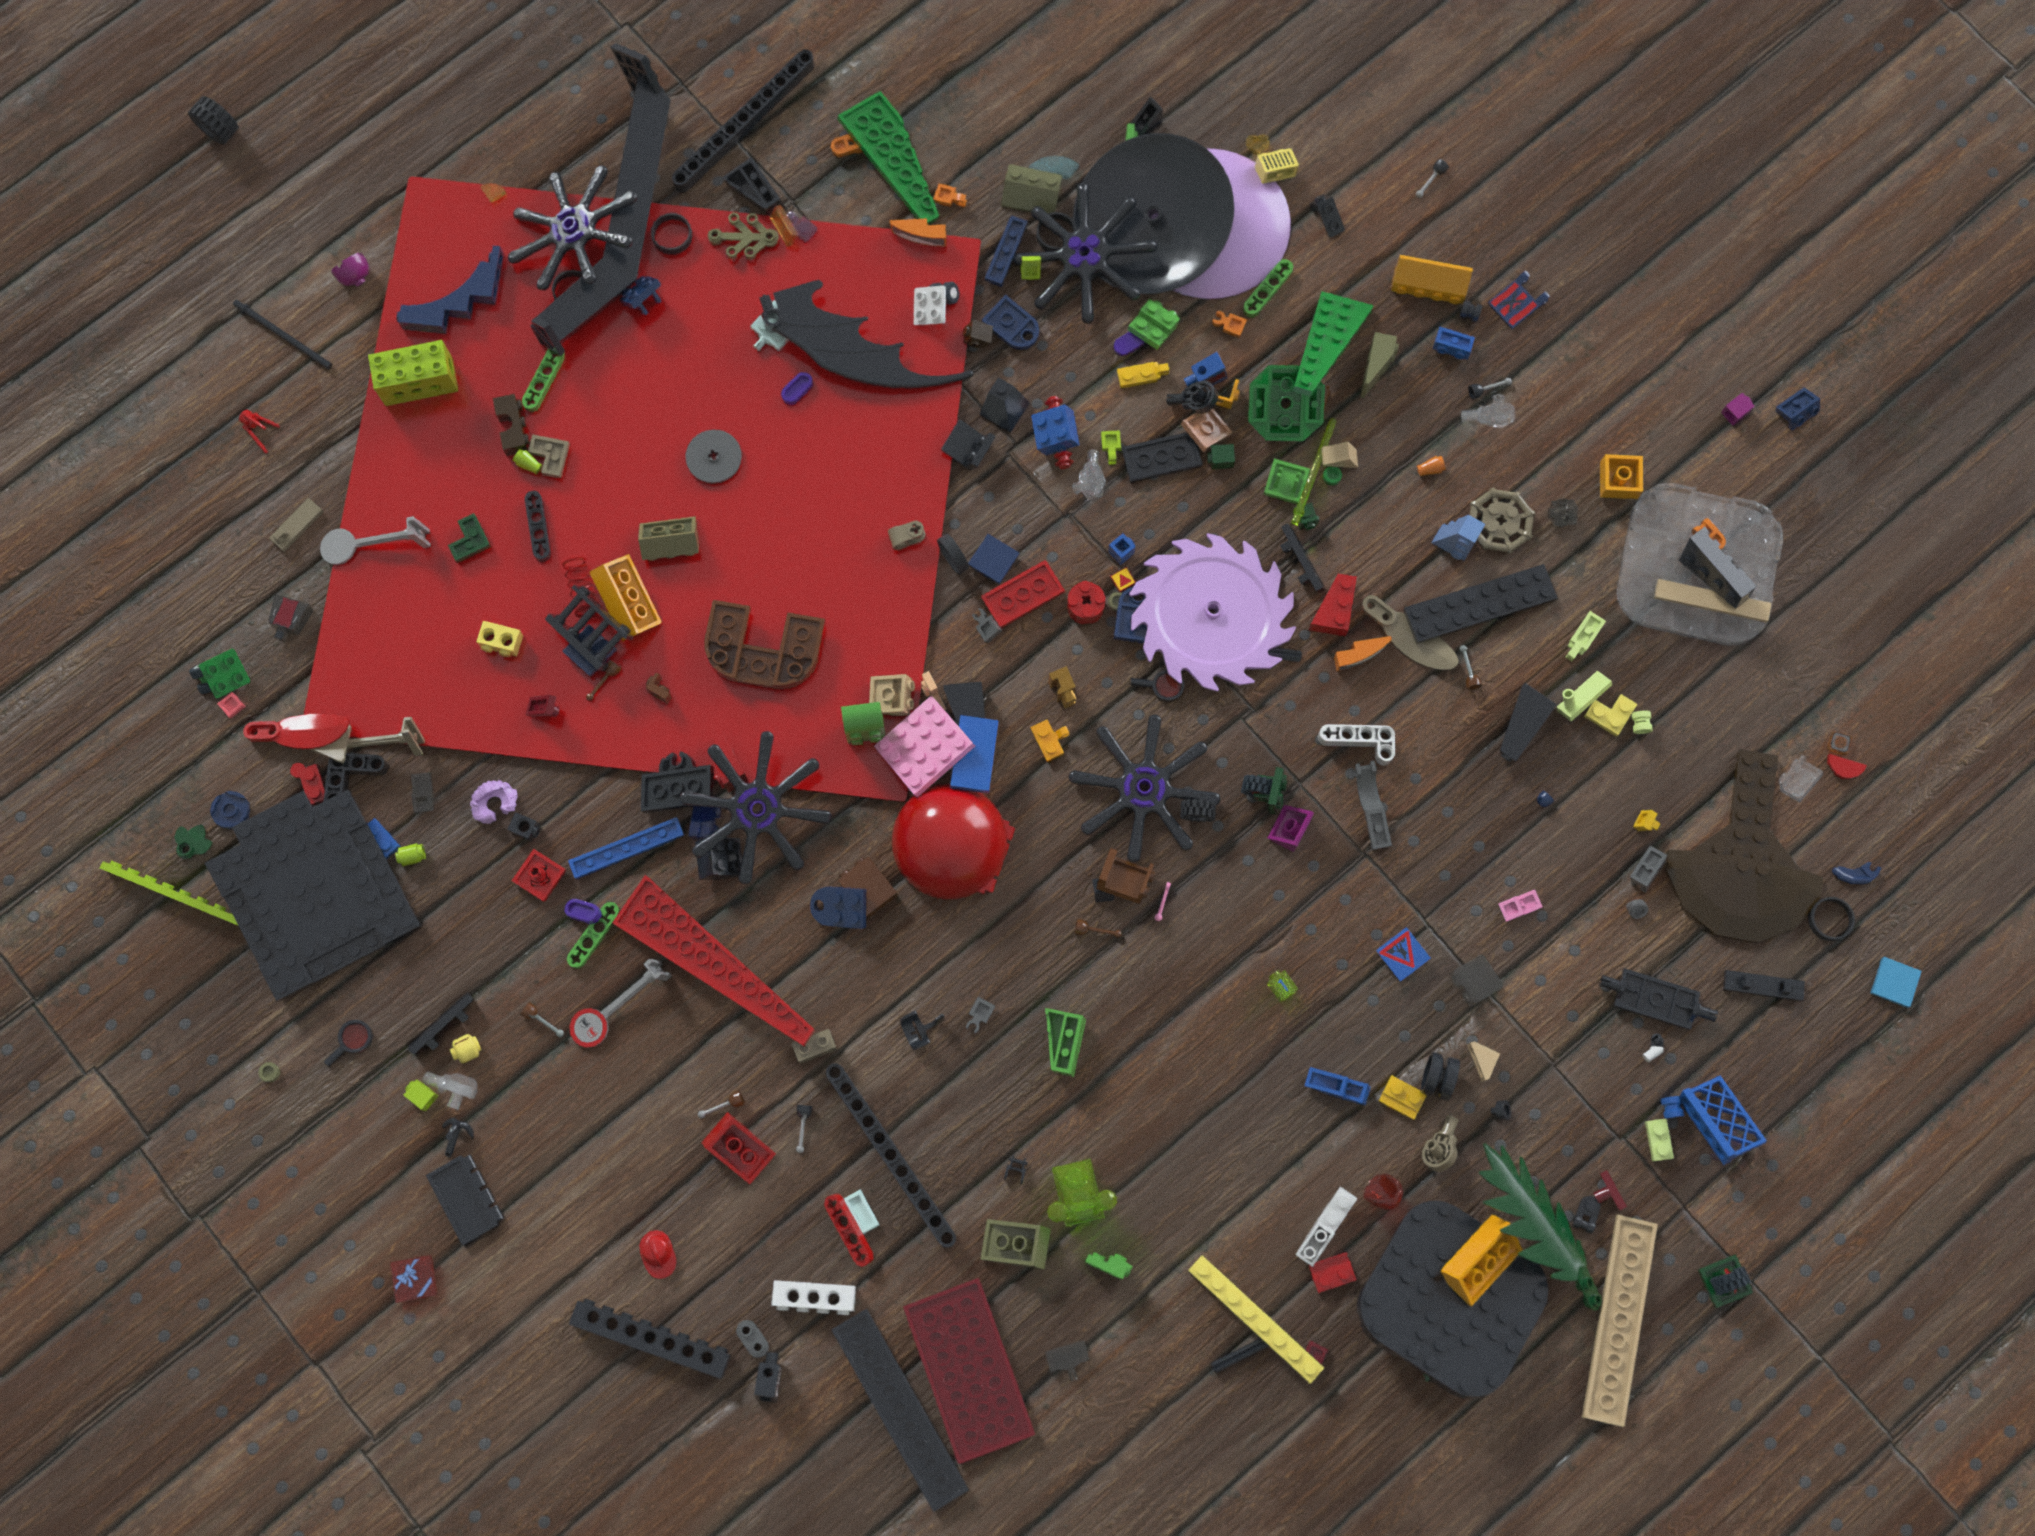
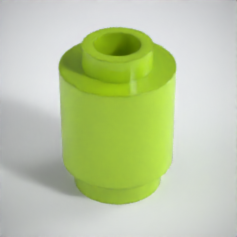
M416 843L400 847L398 852L395 853L397 863H401L403 867L420 863L423 859H426L423 844L418 845Z

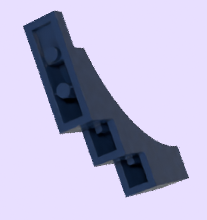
M493 245L492 252H489L488 256L489 262L480 261L470 278L449 295L425 304L401 305L400 311L397 312V322L403 330L446 334L449 317L471 319L474 302L495 304L504 257L501 247Z

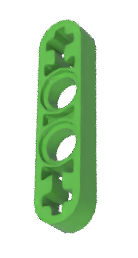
M1283 259L1276 264L1245 302L1243 307L1245 316L1254 318L1262 311L1290 277L1293 270L1291 261ZM1287 266L1288 269L1284 270L1280 276L1281 268ZM1271 278H1275L1279 283L1276 286H1272L1268 281ZM1264 291L1268 297L1261 299L1257 294ZM1256 301L1255 310L1249 311L1248 308L1252 307Z
M549 349L547 350L522 398V404L528 412H535L541 406L565 359L564 354L553 358L552 354L555 353ZM551 367L552 373L544 375V368ZM537 383L544 384V388L541 391L534 389ZM534 400L535 404H530L529 406L527 402Z
M605 903L601 908L602 915L606 918L608 915L606 910L615 907V914H610L607 917L610 921L609 923L602 918L598 921L604 923V930L600 933L595 932V924H590L569 952L567 962L572 968L579 969L586 964L613 926L612 922L620 912V908L615 903ZM587 938L593 940V945L589 949L583 947V941ZM580 947L587 954L584 955L582 953L579 957L581 962H576L573 964L574 960L572 959V957H577L581 953L578 950V948Z

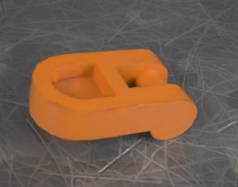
M849 134L838 137L831 143V151L836 157L863 152Z
M1708 518L1704 519L1700 526H1695L1691 530L1694 535L1703 527H1706L1710 532L1709 537L1712 540L1716 539L1720 543V549L1726 544L1724 535Z

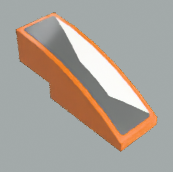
M927 219L890 220L891 232L904 239L924 245L947 246L945 225H927Z
M1391 636L1353 642L1351 650L1336 652L1334 656L1336 671L1350 669L1372 659L1390 644Z

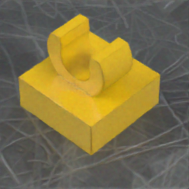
M1641 810L1633 827L1638 831H1652V829L1657 831L1660 823L1655 820L1657 813L1653 810Z

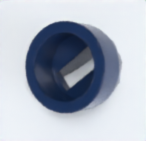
M1544 790L1537 797V803L1541 807H1548L1554 802L1553 798Z

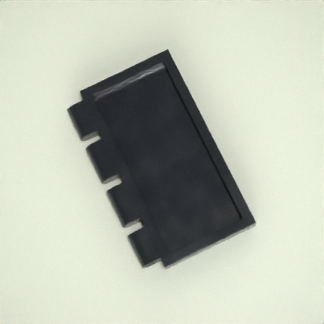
M460 1155L426 1175L462 1246L499 1226L498 1221L504 1218L498 1205L490 1208V1205L496 1201L489 1188L481 1191L480 1188L484 1187L486 1182L480 1171L471 1172L477 1168L471 1155L465 1158L463 1155Z

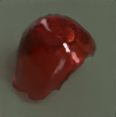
M1384 1173L1378 1174L1370 1180L1363 1196L1368 1202L1382 1210H1392L1401 1203L1404 1193L1402 1184L1396 1178Z

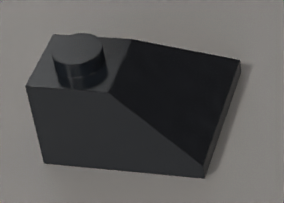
M998 377L988 392L979 415L1011 433L1030 405V402L1013 385Z

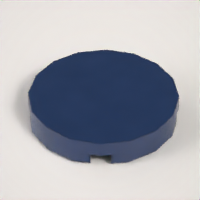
M227 791L214 799L211 804L210 813L215 824L224 829L232 830L233 826L249 818L251 809L245 796L235 791Z

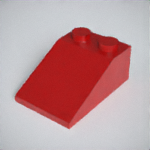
M718 724L714 725V744L722 749L742 781L748 783L749 781ZM715 764L717 771L715 777L721 788H726L728 793L735 790L733 784Z
M729 1112L725 1114L701 1142L710 1153L748 1184L753 1182L776 1155L772 1149Z

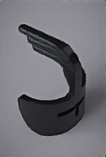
M916 1010L903 1016L900 1019V1025L911 1049L916 1050L931 1043L926 1030L945 1021V1017L941 1013L938 1017H935L934 1021L923 1025ZM912 1022H915L916 1027L922 1037V1041L919 1039L917 1033L911 1035V1033L916 1031Z

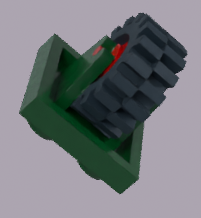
M1276 767L1274 777L1265 775L1244 776L1241 793L1246 796L1249 795V797H1253L1255 800L1267 802L1269 813L1277 815L1278 809L1281 810L1283 805L1282 791H1285L1287 786V775H1284V768Z
M1736 1254L1698 1269L1714 1308L1753 1293L1749 1284L1751 1283L1745 1267L1741 1266Z

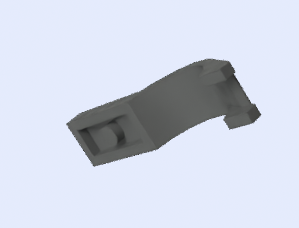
M1370 761V765L1365 766L1355 764L1357 790L1366 819L1371 849L1392 846L1385 809L1380 801L1377 790L1375 761Z

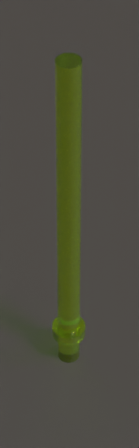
M1333 418L1329 420L1297 508L1293 510L1294 516L1291 521L1293 525H1298L1300 518L1304 516V508L1322 462L1321 448L1328 446L1337 422Z

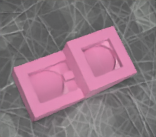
M1535 889L1499 903L1506 922L1543 908Z

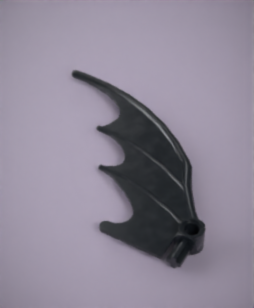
M821 280L811 281L774 292L773 296L778 309L774 308L770 295L764 294L762 297H759L764 311L761 317L764 322V328L768 332L778 333L810 356L821 368L844 378L868 385L888 388H924L961 381L974 375L971 370L959 374L940 376L922 375L909 371L900 362L899 351L900 347L904 346L902 342L892 345H880L862 338L858 329L864 321L868 320L867 316L852 318L837 315L817 308L813 304V294L823 286ZM774 318L777 322L770 323L768 320Z

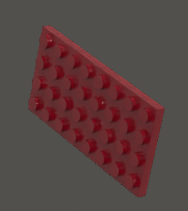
M979 1278L903 1306L958 1464L1035 1435Z

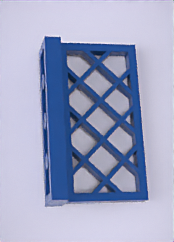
M1721 1076L1692 1089L1687 1088L1682 1091L1680 1095L1681 1105L1723 1165L1767 1142ZM1718 1083L1723 1089L1722 1094L1711 1091L1712 1085ZM1695 1093L1707 1094L1706 1101L1699 1100ZM1710 1095L1721 1098L1719 1106L1709 1103ZM1724 1100L1732 1102L1734 1110L1723 1107ZM1707 1107L1718 1110L1717 1118L1709 1116ZM1721 1112L1731 1114V1122L1720 1119ZM1735 1116L1743 1118L1746 1122L1745 1126L1735 1124ZM1719 1124L1730 1127L1729 1134L1722 1133L1718 1129ZM1733 1128L1744 1131L1743 1139L1732 1136ZM1747 1132L1754 1134L1758 1141L1751 1142L1746 1140ZM1730 1141L1741 1143V1149L1734 1151L1730 1146Z

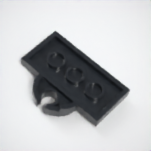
M681 751L679 753L681 763L678 766L675 765L677 754L671 753L667 757L662 758L659 764V772L642 775L641 812L650 813L693 807L680 803L679 797L683 792L713 796L714 767L712 765L696 767L694 759Z

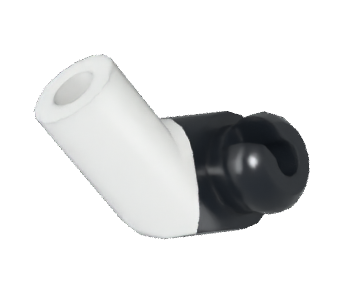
M1655 1033L1652 1035L1650 1050L1643 1054L1647 1062L1652 1061L1663 1053L1664 1039L1660 1034Z

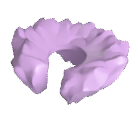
M494 780L487 781L478 786L470 802L473 818L486 824L496 821V814L487 807V802L492 797L501 799L502 805L500 809L504 814L515 811L518 797L516 789H512L507 782H502L501 780H498V782Z

